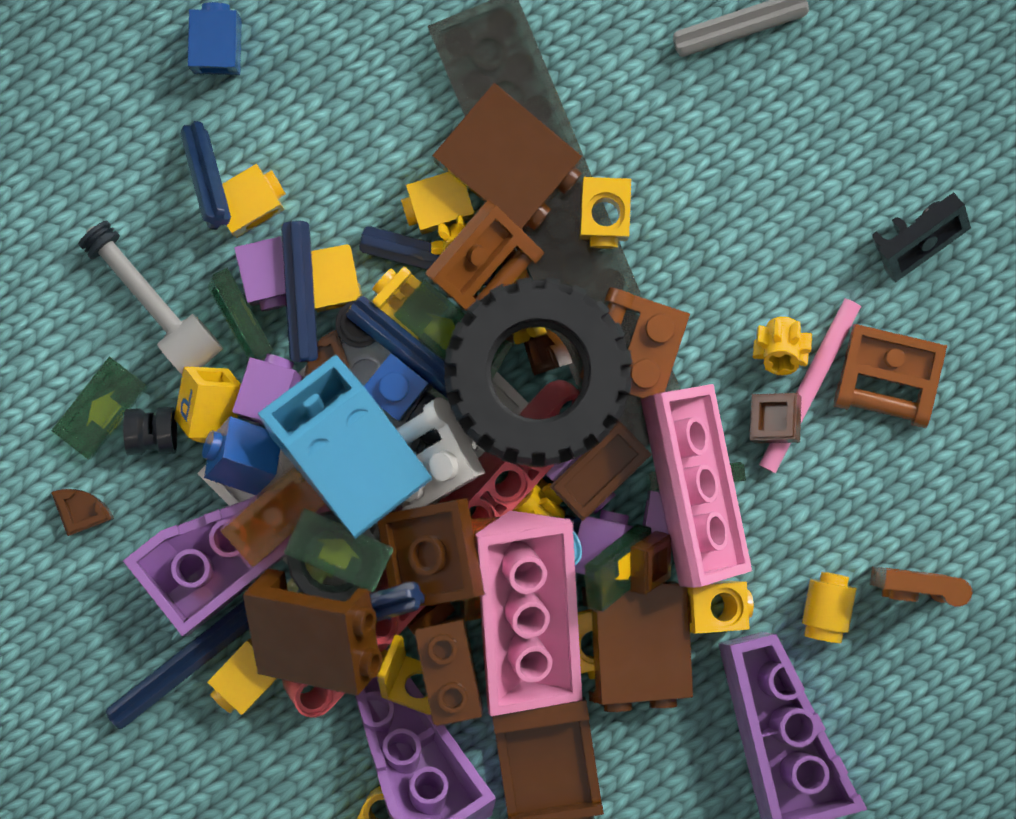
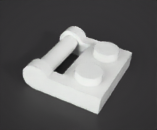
M437 397L424 406L423 413L396 429L407 444L433 428L438 430L442 438L439 442L416 455L433 480L401 503L404 510L432 505L485 474L469 439L458 423L449 402L444 398Z

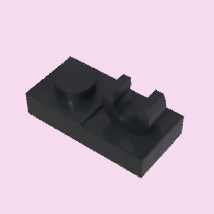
M954 192L942 201L930 204L923 211L922 215L915 219L916 222L909 227L901 218H894L892 222L898 235L891 240L884 239L877 231L872 234L885 271L895 283L971 229L965 204Z

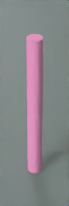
M844 298L796 392L802 396L801 423L861 308L859 304ZM770 443L759 466L776 474L791 443Z

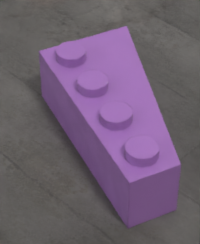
M760 632L718 643L760 818L835 819L867 810L860 794L856 793L847 775L848 771L840 756L836 754L824 731L826 729L818 713L813 710L804 692L805 688L777 634Z

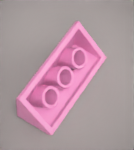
M709 384L641 398L668 534L671 537V548L679 586L701 587L751 572L752 568L714 385Z
M508 511L475 534L476 549L485 592L484 596H480L487 706L490 717L582 700L573 523L570 519Z

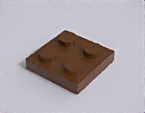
M467 498L391 512L377 522L389 588L408 582L417 583L420 592L424 594L425 598L424 603L420 604V607L485 595Z

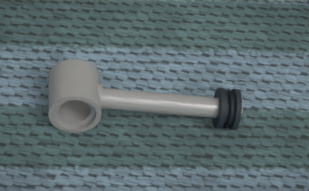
M107 220L89 228L78 245L85 249L84 252H88L87 255L90 259L101 256L163 328L166 335L157 343V346L181 374L183 373L184 366L203 367L224 349L195 314L192 313L182 321L175 315L115 245L120 235L117 231H113V227L110 228L111 224Z

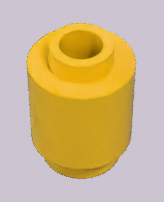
M821 572L820 580L810 579L802 624L806 625L805 637L832 643H842L843 633L849 632L857 588L848 586V576Z

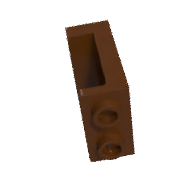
M496 83L492 84L432 155L435 164L445 172H450L484 202L488 200L495 204L522 231L527 226L535 231L552 211L547 203L558 190L565 195L583 174L577 168L583 156Z
M268 568L243 594L258 674L357 696L379 674L382 666V653L378 649L375 630L376 613L372 609L370 591L368 589L358 588L347 601H338L288 591L285 571Z
M665 581L646 595L632 592L631 584L582 587L583 606L591 607L596 691H589V701L604 705V712H625L632 710V702L649 701V708H673L678 706L677 699L693 698L688 587L679 586L677 581Z
M465 614L450 616L438 625L417 629L415 637L433 724L440 726L482 717L483 702Z
M585 696L582 697L581 701L492 716L508 819H595L594 816L604 814Z

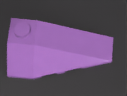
M302 478L253 496L245 501L161 530L124 559L123 562L182 636H189L251 586L268 568L271 569L287 556L290 538L300 523L316 513L330 510L308 482Z
M378 677L373 678L358 696L355 695L388 814L392 819H487L492 816L496 797L444 725L436 726L433 724L431 715L382 698ZM409 678L405 684L406 692L414 698H423L422 693L412 679Z

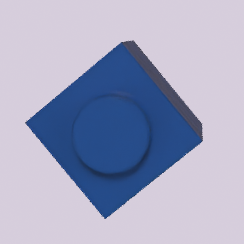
M208 2L202 4V10L189 9L188 67L193 74L240 75L242 19L237 10H230L229 4Z
M390 353L364 385L375 402L399 422L402 421L430 386L429 383L392 353Z
M230 416L217 431L212 430L205 440L202 450V457L207 459L204 478L256 496L277 475L280 448L271 439L265 428Z

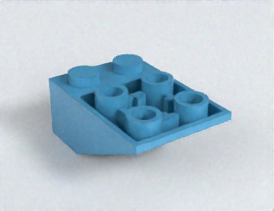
M334 355L258 412L271 439L355 539L433 480L432 476L366 388L337 355Z

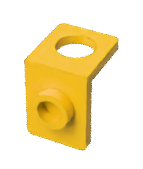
M396 634L389 650L384 649L382 651V666L379 674L376 676L378 677L381 697L431 715L428 696L414 698L405 690L407 680L415 674H423L421 661L406 656L403 637Z

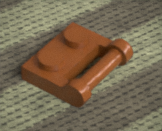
M487 200L425 274L467 313V309L477 299L480 300L489 294L491 289L501 284L504 286L513 284L531 262L536 265L545 253L500 208ZM514 248H516L517 251L511 256V258L505 263V265L499 270V272L493 277V279L487 284V286L481 291V293L476 298H474V294L480 289V287L486 282V280L492 275V273L498 268V266L504 261V259L510 254V252Z
M609 287L604 301L608 303L609 314L616 324L618 322L620 325L622 324L626 309L639 313L628 347L632 357V365L630 366L632 385L629 395L645 398L665 393L690 313ZM583 367L579 376L581 379H583L584 375Z
M852 325L842 373L835 393L834 407L848 410L852 406L911 420L912 426L926 429L931 418L947 345L863 325ZM858 375L918 388L920 390L917 401L913 402L855 388Z
M874 566L871 569L870 585L882 588V597L918 602L919 593H925L934 601L946 602L948 605L955 607L964 606L971 600L972 588L962 578Z

